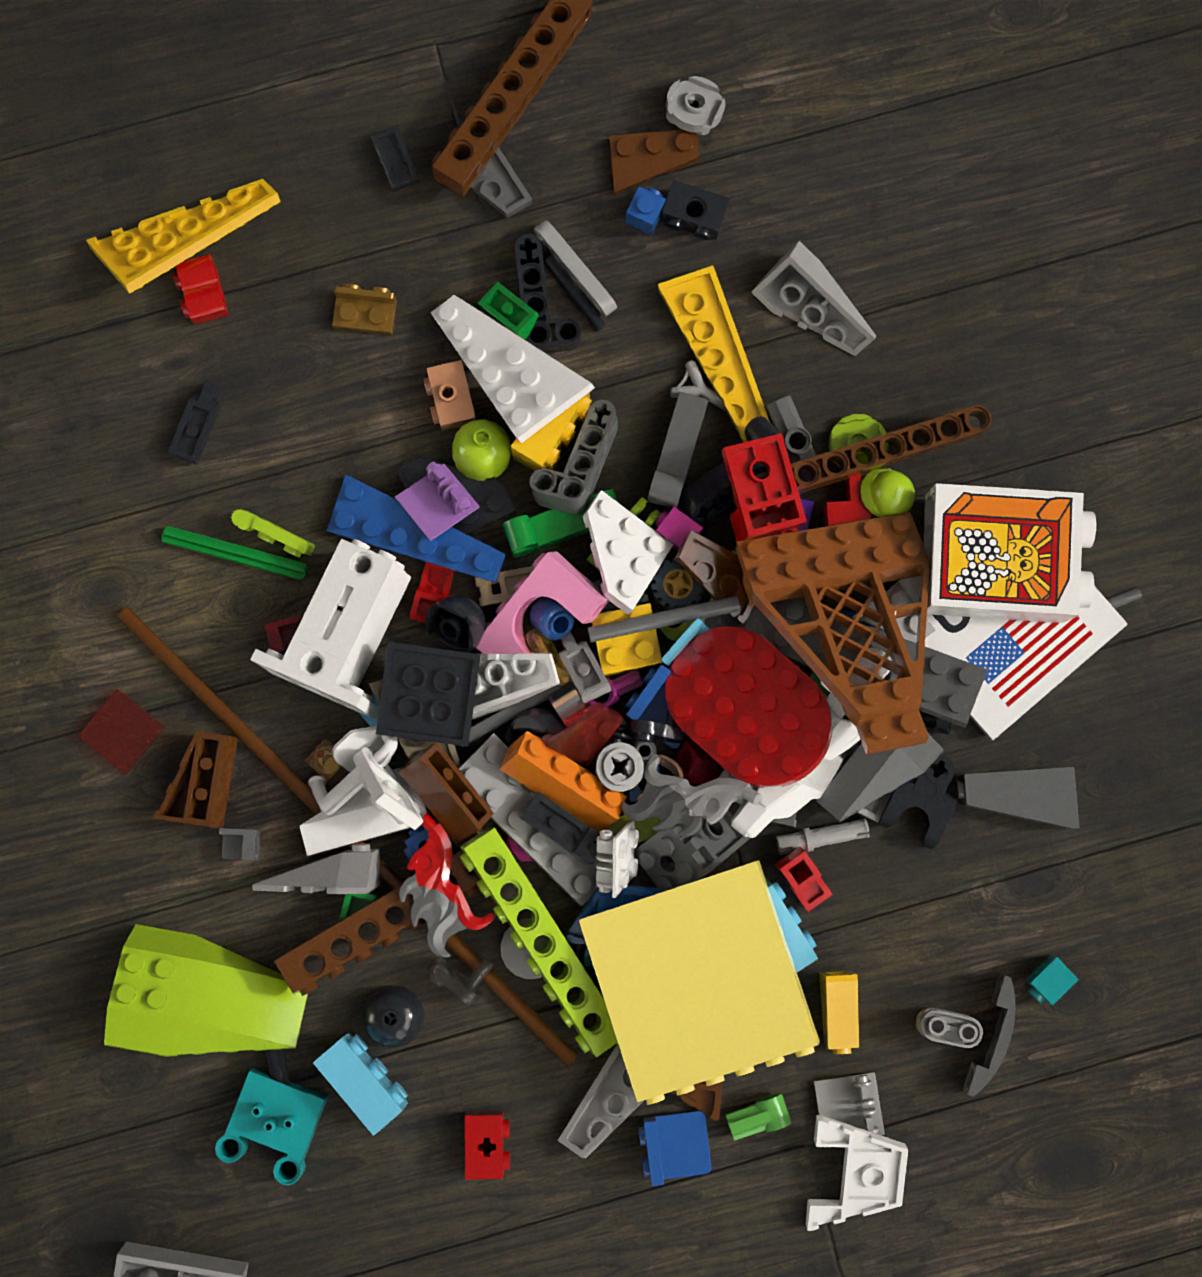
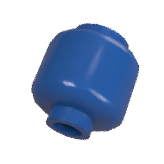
M543 597L532 607L530 622L532 627L545 638L558 640L567 636L572 630L574 616L556 600Z

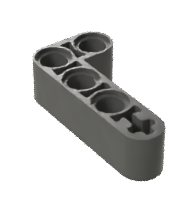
M680 391L647 502L671 509L673 507L677 508L709 401L708 399Z
M599 400L590 406L563 473L550 469H539L531 475L529 483L534 500L538 505L569 514H579L587 508L618 430L616 410L610 401ZM598 442L595 446H588L591 443ZM584 467L589 468L588 470L583 472L578 471L579 469ZM543 486H550L548 489L540 490ZM572 493H578L576 497H568Z

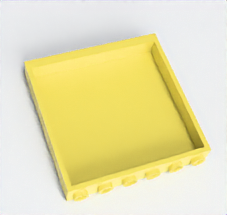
M759 861L579 920L637 1102L646 1100L647 1105L664 1100V1094L676 1091L677 1096L695 1090L694 1084L703 1081L706 1082L707 1086L724 1081L723 1075L735 1072L738 1077L755 1071L753 1066L763 1062L766 1063L767 1067L784 1062L783 1056L796 1053L797 1057H802L815 1052L814 1046H817L820 1041Z

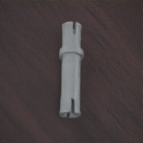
M866 818L817 829L802 828L801 832L776 836L778 852L780 855L791 853L799 846L810 852L820 846L870 837L869 826Z

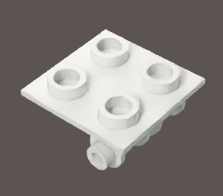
M630 820L616 836L612 835L610 830L600 831V836L597 837L598 854L596 859L600 862L596 864V886L599 887V891L602 893H609L613 889L612 898H616L627 887L630 880L637 875L638 860L634 859V848L637 847L639 833L638 830H635L634 820Z

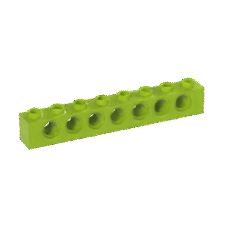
M490 826L461 845L460 849L464 853L459 856L469 872L474 870L480 878L476 882L477 886L485 898L491 896L497 905L493 908L494 913L502 924L508 922L513 930L509 934L510 938L519 950L524 948L530 958L526 960V963L535 976L541 974L546 984L542 988L552 1002L557 999L562 1007L559 1014L568 1028L573 1025L579 1035L575 1039L583 1052L587 1053L590 1051L595 1057H598L617 1044L618 1041L605 1000L497 830ZM489 857H495L498 860V868L494 873L487 874L484 870V862ZM512 883L515 888L514 895L510 899L505 900L501 897L500 890L504 884ZM523 909H529L531 912L529 923L519 925L517 922L518 913ZM540 935H545L548 941L546 948L542 951H536L534 949V940ZM556 961H562L564 965L562 974L552 977L550 973L552 964ZM573 987H578L580 989L578 1000L568 1002V991ZM589 1013H595L596 1023L590 1028H585L583 1025L585 1016Z

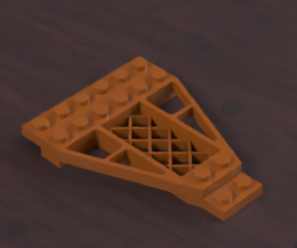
M911 513L737 542L735 550L744 573L742 582L750 605L758 607L839 700L845 715L857 728L865 754L868 755L927 743L929 736L919 708L922 700L930 561ZM921 576L919 602L901 606L890 604L883 582ZM848 589L845 595L838 591ZM853 590L868 597L865 604L849 597ZM824 595L839 602L835 610L820 602ZM804 597L812 622L789 625L770 603ZM872 600L874 601L877 611L869 608V605L871 604ZM844 605L858 612L854 620L839 613ZM863 615L878 623L874 630L858 623ZM918 615L915 661H912L896 618ZM833 621L849 628L844 636L829 628ZM882 626L887 637L878 633ZM853 631L868 638L864 646L849 639ZM817 633L829 670L799 636ZM872 641L888 649L884 656L868 649ZM842 647L858 654L854 662L839 655ZM891 652H893L896 663L888 660ZM862 657L878 665L874 672L858 665ZM883 667L898 676L896 679L886 680L878 676V673ZM854 673L868 682L866 685L857 686L849 682L848 679Z

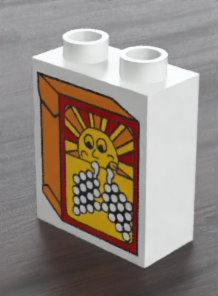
M936 483L925 495L923 546L930 561L927 614L1065 623L1079 616L1080 608H1090L1094 595V576L1092 572L1081 571L1082 548H1091L1093 546L1096 535V516L1094 512L1083 511L1084 493Z

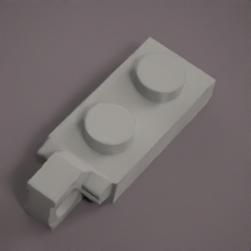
M569 632L567 636L561 639L564 650L559 652V657L583 703H586L612 690L587 642L576 643L572 633Z

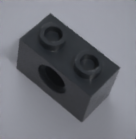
M673 180L662 211L661 222H664L668 228L675 231L685 229L694 232L693 235L702 240H710V238L717 240L730 198ZM690 208H697L701 211L702 215L693 218L686 211Z

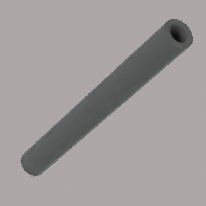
M733 596L587 628L591 643L690 622L697 618L704 619L740 611L738 597Z

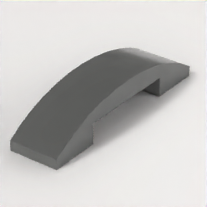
M1002 974L998 975L990 1001L991 1004L1001 1007L984 1064L980 1065L971 1062L962 1089L964 1093L972 1097L979 1093L996 1074L1007 1053L1013 1034L1016 1010L1014 987L1011 977Z

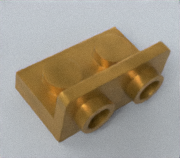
M343 284V287H335L336 302L332 324L334 329L393 335L397 304L394 293H390L389 289L383 287L363 290L355 284Z

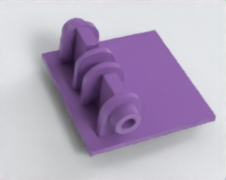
M435 462L430 463L426 467L427 475L395 496L396 500L430 541L480 508L445 464L441 465Z

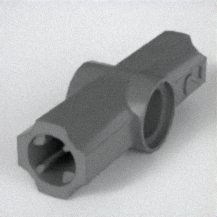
M791 396L781 398L765 406L773 426L780 434L782 433L791 457L790 464L816 456L811 445V435L804 429ZM791 435H796L801 439V449L797 450L790 446L789 437ZM804 469L798 471L800 480L803 482L812 481L810 472Z

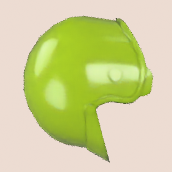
M890 468L875 469L869 472L861 483L860 493L862 502L874 514L873 518L908 513L914 504V486L910 479L901 472L891 470Z

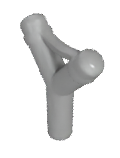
M688 361L685 364L686 372L683 380L676 387L670 389L671 397L678 398L680 391L694 396H701L726 411L718 394L705 385L695 361ZM688 374L694 386H682Z

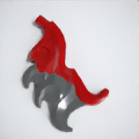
M426 813L422 817L424 822L421 825L428 831V839L426 844L411 857L407 869L410 871L415 870L416 874L403 882L399 896L401 902H404L407 894L413 895L414 904L411 909L413 926H417L418 918L425 919L428 926L427 941L431 951L440 957H450V954L445 950L446 941L450 936L467 928L471 930L482 929L493 921L495 916L493 913H489L483 918L475 917L470 911L459 885H454L450 882L449 873L453 855L451 842L440 822L437 824Z

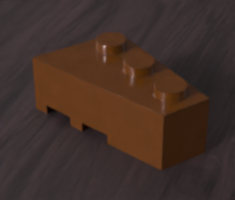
M196 731L179 765L180 769L173 783L169 784L166 790L167 795L160 809L156 810L153 819L223 828L238 738Z

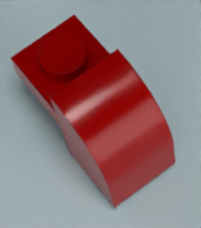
M861 474L845 479L847 501L826 502L823 507L825 527L868 520L871 517L872 513L862 502L860 489L863 479H861Z
M800 846L774 864L785 883L790 887L807 912L833 895L822 880V875L813 861Z

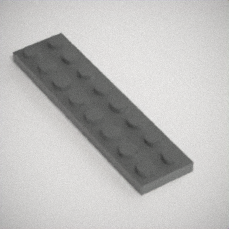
M793 598L770 603L789 625L812 622L806 602ZM754 605L745 626L740 624L739 627L761 635L794 664L812 670L758 607ZM833 621L829 627L843 636L849 629L836 621ZM860 623V624H862V625H864V626H866V627H868V628H870V629H872V630L875 629L874 627H871V626L865 625V624H863V623ZM879 630V634L887 637L885 631ZM855 631L849 636V639L862 646L868 640V638ZM817 633L799 636L829 670ZM904 639L912 661H915L916 643ZM874 641L868 647V649L878 648L885 653L888 650ZM842 647L839 655L852 662L858 656L857 653L845 647ZM925 647L922 700L919 711L966 728L988 669ZM891 652L889 656L892 662L896 663L893 652ZM889 672L884 679L893 680L898 675Z

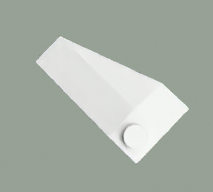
M481 654L472 721L498 712L560 684L552 654Z
M401 768L393 770L403 783L420 816L423 817L427 813L425 804L399 773ZM364 786L334 814L326 815L320 812L299 826L307 856L410 829L411 827L406 823L398 824L386 809L382 811L377 809L369 799V796H371L370 791Z

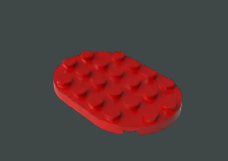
M740 627L714 628L694 637L673 660L669 668L671 673L666 679L665 688L667 706L676 724L694 742L736 779L758 788L788 786L809 775L826 755L833 733L832 712L826 696L806 673L761 635Z

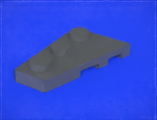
M477 131L472 135L475 137H482L483 135H485V133L482 131ZM498 148L470 188L505 217L509 218L532 204L533 199L500 148ZM459 154L455 158L462 161L466 160L469 156Z

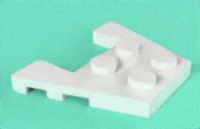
M816 1115L814 1134L816 1147H845L840 1199H808L805 1223L807 1231L819 1229L818 1225L832 1221L834 1225L845 1222L847 1217L863 1213V1216L902 1206L908 1157L906 1144L822 1115Z

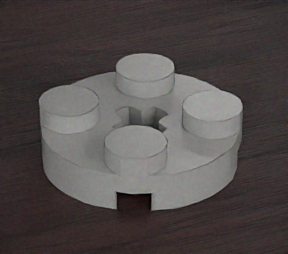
M693 76L689 77L688 81L680 82L678 80L672 84L667 94L665 103L666 118L670 123L685 131L706 135L721 121L725 109V99H722V96L719 94L720 89L718 86L706 78ZM694 101H698L700 108L691 107L689 103L692 104Z

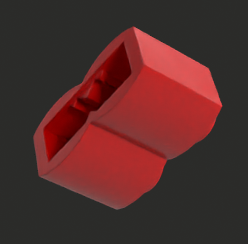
M210 254L189 259L176 265L177 272L173 273V278L177 290H183L185 300L180 301L185 318L190 317L194 325L229 315L218 271Z

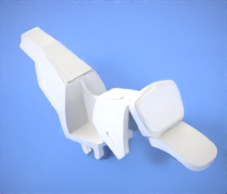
M869 648L881 656L885 654L884 651L878 648ZM864 657L858 663V665L871 672H874L878 666ZM882 667L878 676L884 678L890 671ZM854 673L848 679L849 682L857 686L866 685L868 682ZM821 681V685L824 686L829 692H831L826 687V685ZM832 692L827 700L832 712L833 733L826 755L809 775L796 783L784 787H753V790L762 795L760 802L754 805L745 799L731 819V826L743 836L754 838L773 819L788 818L810 800L819 799L842 765L843 758L839 755L860 740L856 726L850 720L843 719L845 712L842 704Z

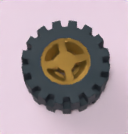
M675 558L662 562L651 580L652 596L658 606L660 605L666 611L696 605L704 593L703 587Z

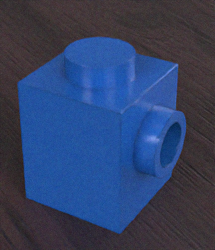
M638 187L626 212V224L649 235H653L661 219L666 199L662 197L663 195L653 188L648 187L644 189Z

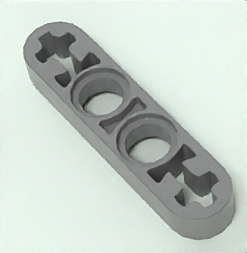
M546 219L533 229L538 239L554 256L595 308L604 317L617 308L613 298L556 229Z

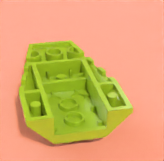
M135 924L123 946L108 1002L104 1045L165 1057L181 1054L200 1055L213 1052L232 1053L244 1050L294 1049L297 1045L308 994L302 996L298 992L294 995L282 974L197 935Z

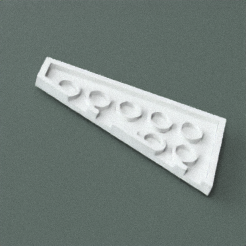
M455 295L431 312L521 443L595 388L588 380Z

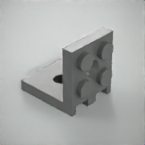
M727 810L725 815L712 825L704 819L699 831L687 838H679L677 836V832L683 830L684 825L676 826L668 831H659L634 850V857L655 885L664 892L698 881L715 869L750 838L743 836L731 826L733 816ZM709 825L714 829L716 835L711 832ZM666 856L674 861L675 867L669 864Z

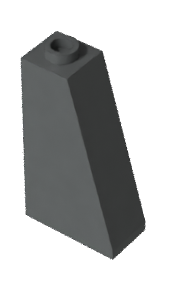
M1074 767L959 775V781L955 782L956 797L961 799L962 806L1065 829L1080 828Z

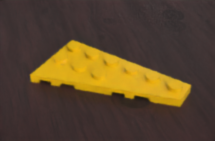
M260 179L229 190L227 196L212 201L211 197L200 200L201 205L186 210L185 206L142 220L136 228L123 231L121 227L111 231L112 236L101 240L93 237L86 241L90 249L130 294L281 201L277 192L264 179Z

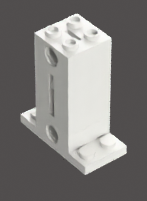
M341 539L285 655L269 648L266 653L255 649L250 660L275 676L375 719L379 707L372 703L373 697L364 693L358 687L411 577L404 571L405 566L395 561L396 557L383 550H379L377 554L369 550L370 546L359 540L353 539L352 543Z

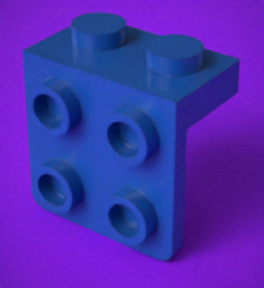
M663 665L658 670L653 667L642 681L647 685L640 695L635 692L625 706L629 709V712L626 714L631 720H649L666 725L668 706L665 688L666 679L671 673L669 669ZM664 742L671 748H678L681 744Z
M691 1111L643 1118L644 1127H638L640 1146H647L648 1158L642 1159L644 1178L651 1177L652 1186L664 1185V1179L703 1175L711 1172L712 1166L706 1118L703 1112Z

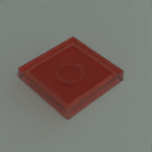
M116 689L78 737L124 774H128L165 726L123 692Z

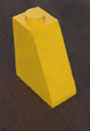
M850 970L819 972L824 1046L827 1049H833V1054L851 1053V1048H859L857 974Z

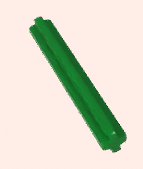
M166 526L162 533V542L297 580H303L307 574L308 565L303 562L171 526Z

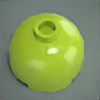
M486 419L472 420L464 424L455 435L452 444V457L458 471L467 478L477 481H486V478L493 476L496 478L507 469L511 459L510 438L505 429L496 422Z

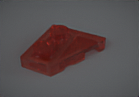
M597 702L587 708L583 714L565 722L566 729L553 737L548 733L541 740L546 747L588 767L624 718L619 712Z

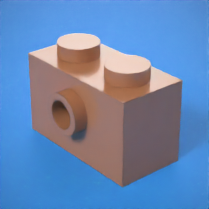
M462 360L427 368L429 377L423 378L427 396L433 395L435 406L430 407L434 425L440 423L442 432L460 428L464 424L476 420Z

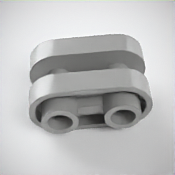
M927 1007L921 1010L916 1017L918 1032L931 1041L963 1048H972L979 1044L983 1036L981 1024L966 1014Z

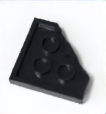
M421 457L396 470L405 489H407L427 475L426 467L430 463L435 462L441 465L444 463ZM445 464L480 507L453 525L452 528L470 535L516 513V509L502 483L486 478V481L473 480L460 473L456 467Z

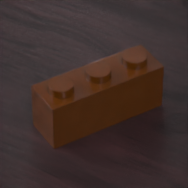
M437 742L414 755L399 770L402 777L456 843L479 831L494 814Z

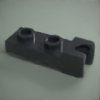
M536 792L520 816V819L570 852L571 855L586 865H592L595 862V858L588 852L587 845L591 841L597 844V837L600 836V833L581 822L541 793Z

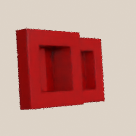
M425 563L420 585L414 597L409 616L410 619L425 623L426 611L438 600L449 595L456 571Z

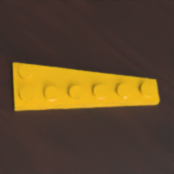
M714 266L658 284V290L713 389L721 399L743 442H748L745 436L747 424L756 417L762 416L768 421L769 418Z

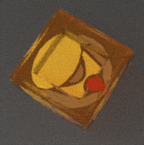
M325 738L308 756L305 762L323 776L326 781H329L342 766L333 758L332 751L334 745Z

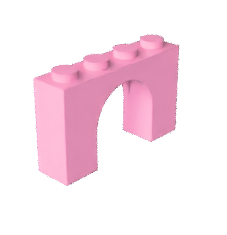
M558 552L542 553L534 561L532 567L535 569L528 577L524 576L515 585L514 590L516 592L510 600L506 599L499 605L496 610L498 615L492 623H486V630L476 648L483 654H534L532 647L524 636L523 617L529 605L540 597H549L556 600L582 624L593 622L609 600L603 596L599 588Z

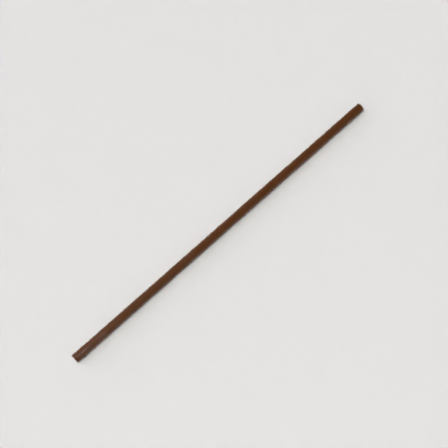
M125 607L117 615V618L315 815L322 812L312 789L129 607ZM361 841V842L354 843V844H366V843H365L364 841ZM352 844L346 845L349 849H352ZM380 858V880L391 891L402 886L404 881ZM456 933L447 939L445 945L567 1066L578 1057V1054Z

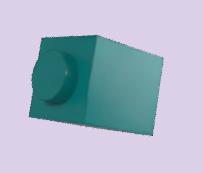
M1050 955L1025 982L1030 986L1027 990L1028 993L1038 1003L1041 1004L1044 1001L1047 1004L1054 1005L1079 979L1058 957Z

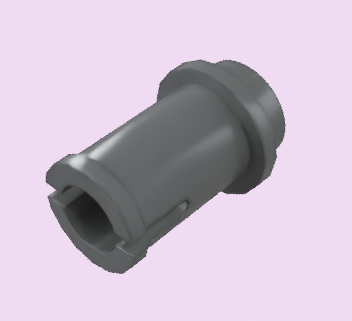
M637 741L633 747L638 752L642 746L649 749V756L642 757L643 764L648 763L651 756L657 753L656 746L653 742Z

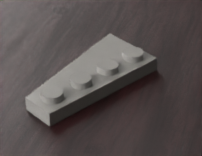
M619 1044L614 1048L558 1139L560 1143L581 1158L586 1159L643 1102H637Z

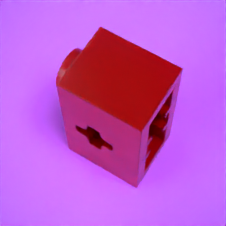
M504 1111L466 1112L465 1180L503 1179L504 1170H510V1151H504V1139L510 1136L509 1119H504ZM485 1138H490V1143L496 1144V1146L492 1147L491 1152H486L485 1147L480 1146Z

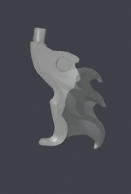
M653 754L645 767L644 775L647 782L642 797L633 805L622 802V810L628 818L634 821L659 818L660 823L653 826L655 831H668L676 826L684 825V829L677 832V836L679 838H687L699 831L704 819L710 825L719 821L736 800L744 798L750 803L757 805L762 795L753 790L749 783L733 778H719L697 787H692L687 779L658 773L657 765L660 763L661 758L657 754Z

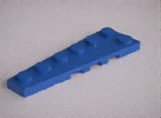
M347 475L344 477L327 528L329 533L352 540L356 539L371 546L493 583H497L505 558L504 553L452 527L430 541L396 499Z

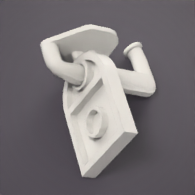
M377 726L349 731L334 746L332 755L334 760L350 773L329 793L325 788L327 782L323 776H313L308 781L321 811L326 815L334 814L364 786L370 791L371 796H369V799L377 809L389 811L391 817L400 825L406 823L414 830L418 828L424 821L403 783L388 765L397 749V737L376 735Z

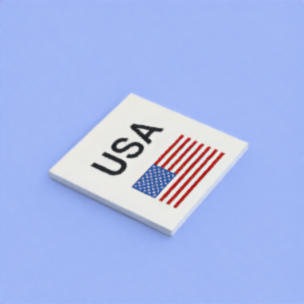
M921 576L900 579L898 581L914 603L919 602ZM1094 586L1093 601L1090 608H1080V615L1065 623L927 614L926 618L935 631L925 638V647L988 669L970 717L990 741H993L1128 624Z

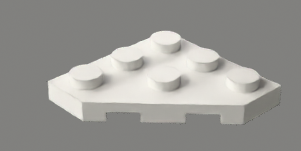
M601 490L584 513L583 520L585 527H589L592 539L590 547L596 568L599 567L601 573L603 596L626 614H629L635 608L673 544Z

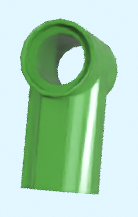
M782 1093L768 1095L758 1099L756 1104L725 1114L734 1141L762 1131H776L792 1124Z

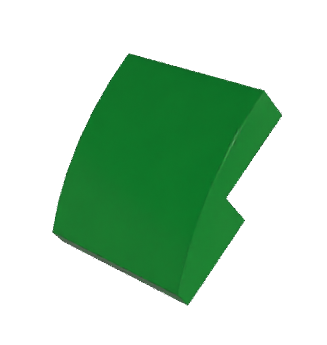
M499 282L478 302V305L481 307L480 312L524 340L530 334L539 316L535 310Z

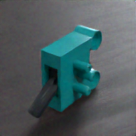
M285 1049L266 1050L269 1073L256 1068L249 1071L225 1135L217 1141L215 1151L221 1161L226 1163L235 1162L247 1151L248 1139L284 1152L286 1154L276 1162L273 1173L277 1182L282 1185H291L297 1182L305 1172L306 1164L304 1159L328 1096L289 1081ZM227 1139H233L238 1143V1153L231 1154L226 1150L225 1141ZM283 1162H293L297 1167V1174L294 1176L285 1174L282 1168Z

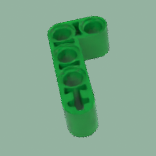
M613 489L603 491L618 502ZM597 494L591 496L587 508L579 514H569L552 509L530 518L528 515H522L504 522L502 526L513 557H521L590 532L589 527H585L583 515Z

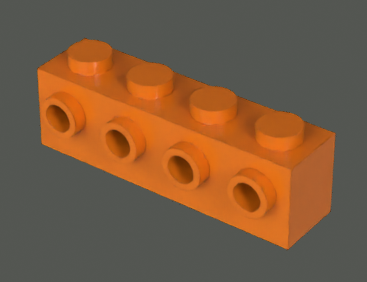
M528 731L509 746L499 768L533 792L541 793L599 833L619 819L622 811V802H625L627 798L621 792L611 791L602 785L600 779L588 769L581 767L565 754L557 751L543 742L538 736Z

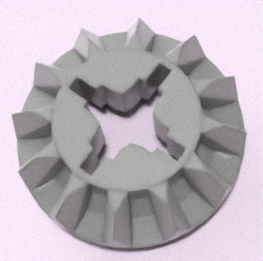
M612 743L603 748L596 758L595 773L598 775L601 784L611 791H628L634 788L643 776V759L640 753L627 743ZM628 759L623 766L625 775L622 773L610 775L615 768L612 760L621 762Z

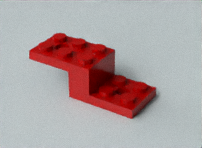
M782 433L724 447L721 451L738 508L730 515L736 541L798 532L797 528L805 524L807 520ZM760 463L766 467L767 477L765 479H759L754 476L752 470L754 464Z

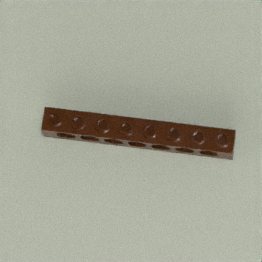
M546 0L545 9L541 14H535L530 23L528 33L525 37L521 35L516 41L513 54L509 59L505 58L499 65L496 78L493 82L488 81L481 92V99L476 105L472 104L468 108L464 117V123L460 128L456 127L451 132L448 138L449 144L444 151L439 150L434 156L431 166L433 177L436 181L462 197L466 195L592 16L593 0ZM563 18L565 19V21L556 22L553 19ZM540 40H546L549 43L546 45H540L537 42ZM523 63L533 64L530 68H524L521 65ZM513 85L516 86L517 89L513 91H508L505 89V87ZM492 108H498L501 110V112L497 114H492L488 111ZM476 131L485 133L482 137H475L471 134ZM459 154L469 156L466 160L462 161L455 158Z
M461 850L452 856L449 877L455 879L465 899L480 891L476 884L480 878L478 876H470L467 873L466 867L459 857L464 854ZM489 857L484 862V870L487 874L494 873L498 868V860L495 857ZM400 886L275 960L274 962L292 993L295 995L300 992L302 996L310 993L319 987L316 982L327 976L329 980L337 977L346 971L344 968L345 964L352 960H355L357 964L373 955L370 949L380 943L385 948L400 939L397 933L407 927L410 931H413L424 925L426 921L423 918H418L417 926L412 924L411 909L413 906V895L407 894L405 901L401 902L399 896ZM389 909H400L404 915L402 922L396 925L390 924L385 917ZM364 924H372L377 930L375 938L370 941L361 939L358 934L360 927ZM337 940H345L350 946L349 952L343 957H337L331 951L333 943ZM310 956H317L322 960V967L317 973H309L304 968V963Z

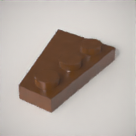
M682 129L609 136L614 196L624 193V190L636 185H643L649 182L650 179L664 173L669 174L695 163L700 159L698 134Z
M692 530L687 531L675 559L714 600L737 596L740 611L727 614L739 626L740 624L745 626L753 606L750 605L742 582L744 573L738 555Z

